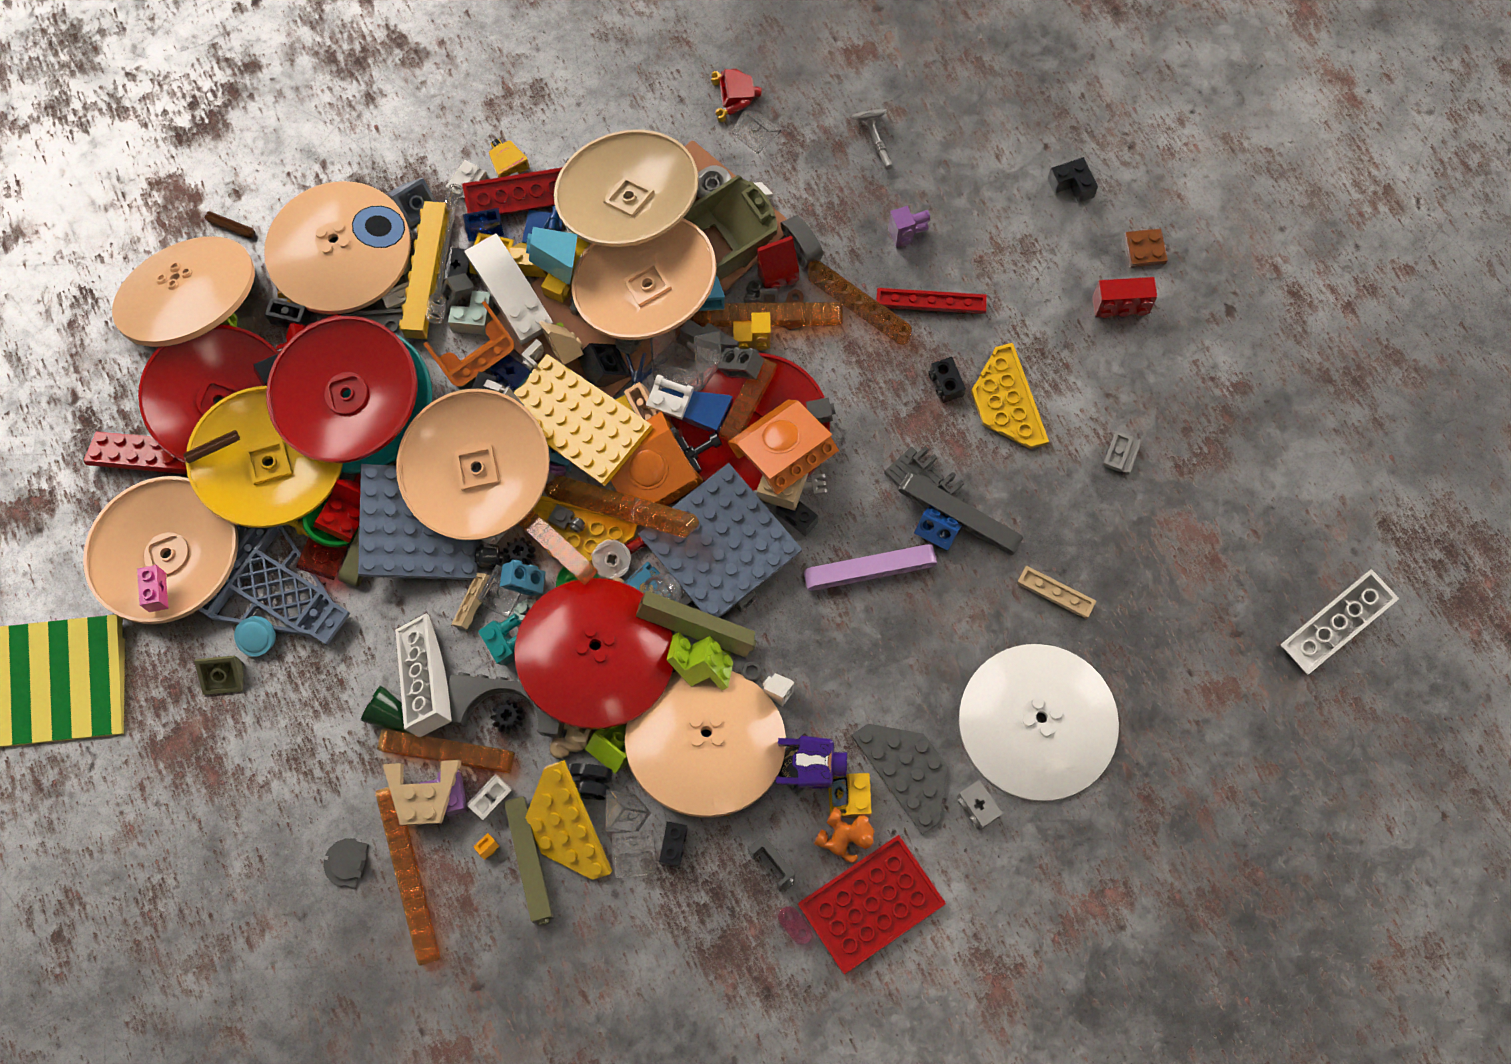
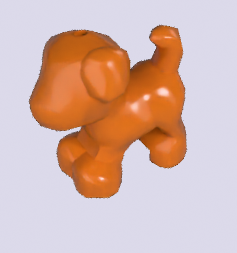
M834 807L826 822L834 829L832 838H828V833L821 829L814 845L828 849L833 854L841 856L847 862L854 863L857 861L858 856L850 855L847 852L849 843L852 841L857 846L868 849L873 844L875 830L870 825L868 817L864 815L858 816L852 824L843 822L841 819L842 812Z

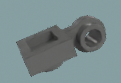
M778 288L759 289L760 296H756L754 292H749L743 298L746 306H755L756 302H760L761 309L779 308Z
M558 504L548 518L549 523L564 531L568 525L576 533H580L585 528L583 520L577 517L573 520L574 512Z

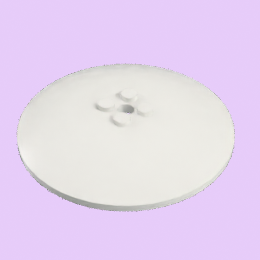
M1026 644L997 653L982 664L974 673L963 693L959 709V729L962 743L975 768L998 789L1012 796L1030 801L1059 800L1077 794L1090 786L1110 763L1118 741V712L1106 682L1085 660L1055 646ZM1036 714H1045L1047 721L1044 723L1038 722Z

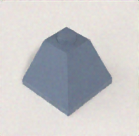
M423 178L402 184L388 193L390 198L400 208L409 227L421 222L420 209L423 208L424 201L437 202Z

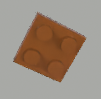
M1161 229L1125 232L1124 237L1130 267L1167 263L1168 259Z

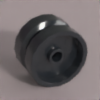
M584 763L569 765V772L581 799L608 800L610 798L611 789L606 783L612 781V769Z

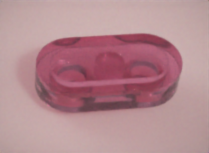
M790 906L782 908L778 915L779 923L794 942L800 945L808 943L812 937L810 926L795 908ZM787 913L792 914V920H786L785 915ZM799 930H804L806 932V935L804 937H800L798 935Z

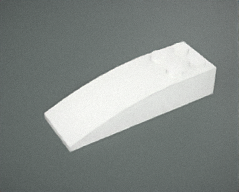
M497 234L464 251L521 345L543 334L539 325L540 321L553 324L531 285Z
M1371 569L1281 644V647L1309 675L1399 600V598Z
M427 613L395 630L404 729L418 737H422L452 721L445 668L437 638Z

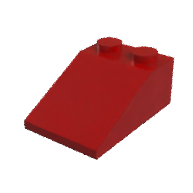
M792 236L757 248L758 276L763 283L764 289H779L785 285H793L799 280L800 271Z

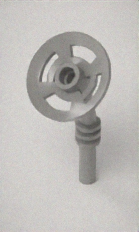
M887 109L870 110L852 115V118L865 121L868 124L876 153L880 155L886 169H891L893 165L886 153L887 149L883 141L880 140L874 124L877 118L887 113Z

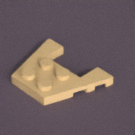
M460 760L441 761L440 783L404 785V764H383L400 825L442 824L450 800L449 795L452 786L456 782L457 770L461 766Z

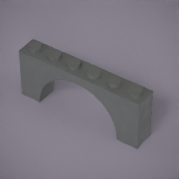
M459 672L458 675L451 674L448 692L452 721L447 723V725L467 727L472 712L481 702L496 694L514 693L527 698L533 704L538 717V733L545 737L562 738L564 723L551 718L540 710L528 697L519 679H515V681H508L505 677L490 679L489 676L478 674L477 677H472L464 672Z

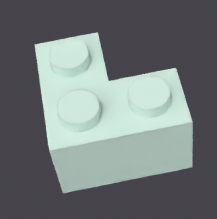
M472 291L469 307L451 306L448 323L452 332L487 335L485 328L491 321V315L482 302L486 301L493 310L494 301L489 292Z

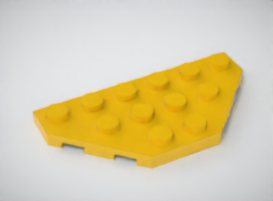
M1009 343L995 347L971 390L982 425L1029 449L1048 445L1049 439L1014 344Z
M541 496L536 506L527 515L528 520L550 557L570 562L577 561L584 564L592 563V552L603 541L617 540L623 544L632 541L639 524V519L545 496ZM558 504L574 512L572 519L574 520L577 517L583 520L585 528L580 533H576L568 525L564 531L549 523L548 518Z
M565 760L546 766L525 817L528 824L531 825L533 836L541 854L592 880L609 875L612 872L611 866Z

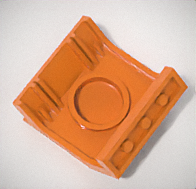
M798 400L785 401L728 441L736 457L741 458L745 455L759 469L774 494L777 495L839 451L831 438L832 434Z
M662 411L646 420L654 428L611 479L632 517L635 516L636 519H639V522L703 483V479L692 467L670 429L672 428L671 422Z

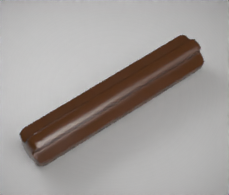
M208 211L205 215L207 222L245 237L253 238L255 234L253 228Z
M233 430L185 452L183 456L187 463L194 462L239 441L240 436L236 430Z

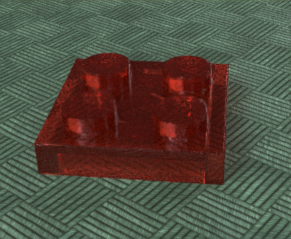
M309 537L296 569L334 580L347 547L325 546Z

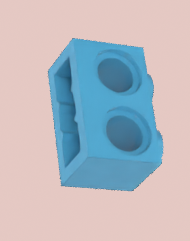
M511 560V562L503 564L500 587L531 597L543 594L546 571L539 570V567L534 565H524L519 560Z

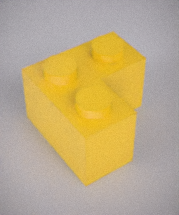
M770 312L751 313L752 321H733L734 339L738 341L740 349L753 348L762 351L771 348Z

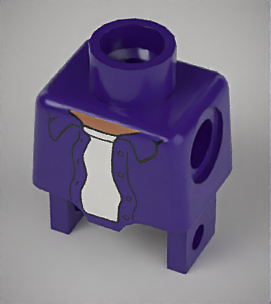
M801 735L800 739L778 738L779 746L799 747V750L793 755V766L798 771V778L776 777L777 785L798 786L799 789H824L833 786V776L846 777L847 752H834L833 740Z

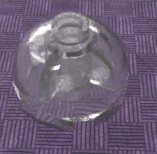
M659 573L645 581L644 585H646L647 591L680 603L683 595L682 587L673 575Z

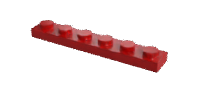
M877 288L876 307L986 314L987 294Z

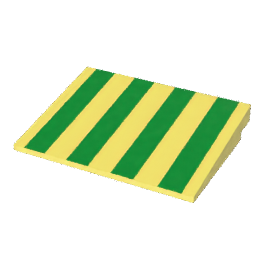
M105 615L0 626V747L124 734L125 639L122 637L123 618L117 615Z

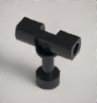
M716 432L710 434V439L696 448L692 445L689 447L683 437L677 439L682 451L698 474L702 472L697 462L699 459L698 455L713 446L717 449L723 445Z

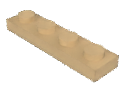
M1028 566L1025 567L1017 582L1018 585L1085 619H1088L1096 603V600Z

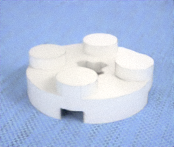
M617 540L603 541L592 552L593 567L603 577L610 579L619 578L629 569L631 561L630 551L623 543ZM610 554L617 557L614 559V564L611 562L607 563L606 561Z

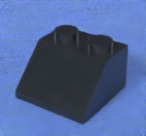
M589 343L582 350L583 355L578 357L588 382L595 387H606L631 375L615 344Z

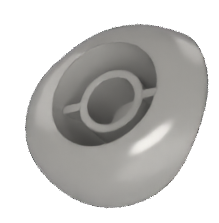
M717 165L702 169L698 172L697 196L702 198L732 179L730 173L725 168Z

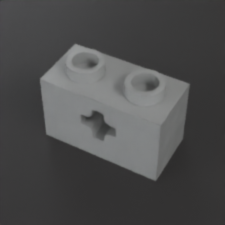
M980 780L961 791L957 796L959 798L957 802L960 807L968 811L971 823L974 827H979L980 830L1003 814ZM976 803H977V804H980V803H981V804H982L981 809H980V808L975 809V808H974L975 804H976Z

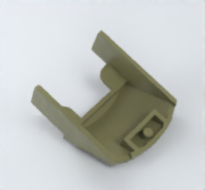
M739 175L693 203L690 210L683 217L702 231L715 226L732 250V252L723 257L721 262L716 264V276H718L719 281L743 266L745 268L756 257L757 248L767 245L778 233L775 212L767 196L753 182H749Z

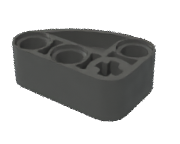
M795 215L780 223L785 237L792 236L797 260L802 268H806L821 260L823 249L810 227L801 217Z

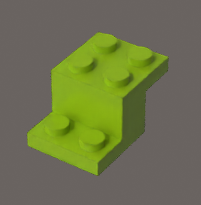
M680 632L673 635L667 661L690 686L711 678L721 690L728 688L733 661L721 649L718 642L714 641L711 636H708L691 645L689 640L684 638Z

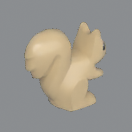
M564 724V730L567 731L566 736L555 738L551 741L550 753L554 758L563 759L569 755V752L583 750L588 745L595 730H583V728Z

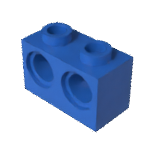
M927 508L922 514L914 534L949 550L962 525L953 518L941 515L935 509ZM926 520L931 521L934 526H930ZM943 529L949 530L951 535L946 534Z

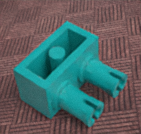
M516 613L503 622L493 620L478 631L497 664L507 666L515 660L517 635L512 638L509 631L522 623Z

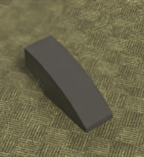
M689 319L680 329L681 338L702 348L724 352L725 348H739L738 341L710 323H707L703 328Z

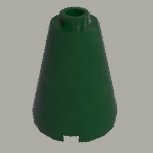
M379 686L373 694L372 700L366 706L361 716V721L409 734V731L404 729L402 702L385 687Z

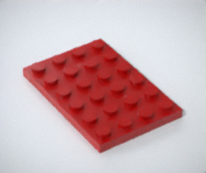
M898 834L797 903V905L843 975H845L946 905V902Z

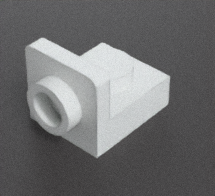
M537 339L521 354L522 363L528 370L538 367L535 360H539L544 352L542 343Z

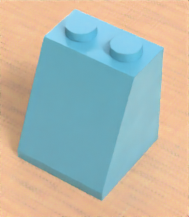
M533 227L532 234L528 233L526 253L529 254V261L564 283L570 284L578 234Z

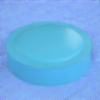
M252 616L241 621L234 632V640L241 652L249 656H260L268 652L273 647L276 639L272 624L259 616Z

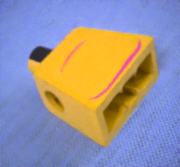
M495 139L491 142L493 149L489 151V156L498 178L509 176L516 172L520 174L530 168L528 158L512 141H506L502 144L500 139Z

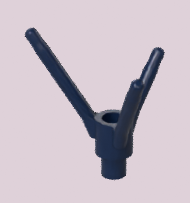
M625 353L631 372L632 386L638 382L643 383L651 373L667 360V357H664L650 370L643 373L642 369L646 353L642 354L638 371H634L630 355Z

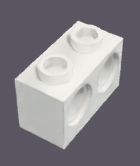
M495 774L467 803L468 807L483 820L511 791V787Z

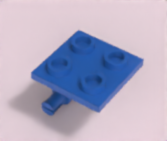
M553 206L552 213L529 210L522 243H527L528 233L532 234L533 227L561 232L563 222L555 206Z

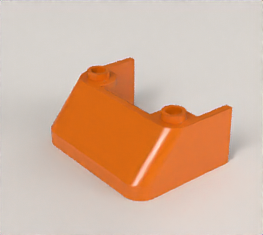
M486 301L482 302V304L493 318L485 328L490 340L460 361L451 352L439 357L429 342L424 343L431 356L455 386L465 385L474 379L478 372H484L514 349L513 339Z

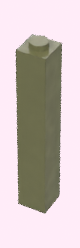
M645 591L639 603L636 617L697 640L711 636L714 641L719 643L721 649L745 658L749 651H753L756 646L757 640H754L755 631L650 591Z
M522 796L504 801L531 922L537 923V926L550 923L549 919H553L554 916L537 843L533 836L531 825L528 824L525 818L529 809L527 799Z

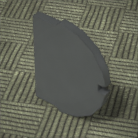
M345 838L335 842L325 854L329 856L328 860L324 859L323 863L327 878L333 884L340 887L356 888L358 878H361L368 855L366 852L369 844L358 842L354 838Z

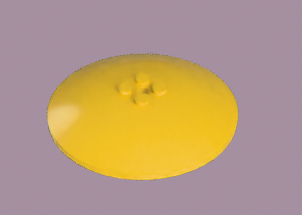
M267 386L244 389L220 400L199 420L187 446V451H190L233 430L238 432L240 436L239 441L194 462H186V469L195 494L211 512L233 524L252 528L285 525L315 510L332 492L343 466V463H325L310 459L294 450L280 437L272 424L267 409ZM267 459L274 460L270 466L263 465Z

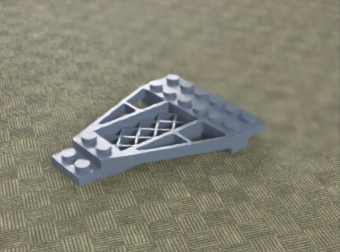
M237 525L238 551L230 576L220 591L198 611L214 621L238 625L241 621L251 617L257 609H262L287 625V627L272 625L275 631L316 638L325 645H328L350 613L334 603L282 525L268 528H252ZM279 532L284 534L293 548V551L282 564L264 554ZM296 556L300 558L317 583V586L288 569ZM263 562L264 570L254 572L253 566L256 563ZM267 562L274 567L268 569ZM278 571L279 580L269 581L268 573ZM282 572H284L285 574H287V575L290 576V577H288V578H283ZM265 574L266 582L256 584L255 576ZM251 577L252 585L242 587L243 579ZM294 581L295 589L285 591L284 583ZM298 582L306 587L298 588ZM280 584L281 592L271 594L270 586ZM266 587L267 595L258 597L257 589ZM253 590L254 598L246 594L245 592ZM309 591L310 599L300 601L299 593ZM234 593L252 603L242 619L217 615ZM296 594L297 602L287 604L286 596ZM282 597L283 605L273 607L272 599ZM268 600L269 608L260 601ZM307 605V607L302 612L301 606ZM297 607L298 615L289 617L288 609ZM284 610L285 618L275 611Z

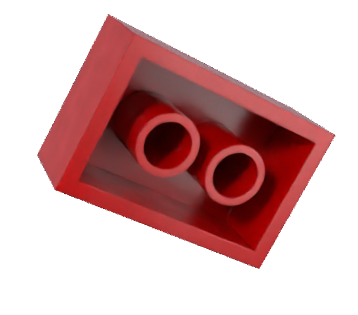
M1155 277L1099 280L1092 296L1095 317L1108 318L1116 315L1126 317L1133 314L1139 316L1150 314L1157 299Z

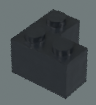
M1084 157L1050 169L1048 181L1054 194L1071 188L1078 203L1095 197L1098 185Z

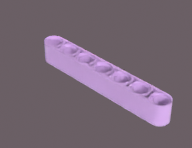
M928 544L805 569L803 573L807 590L814 591L931 568L937 565L933 545Z

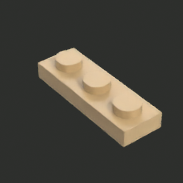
M477 573L451 625L456 628L468 629L473 622L476 610L481 605L484 593L490 586L491 576Z

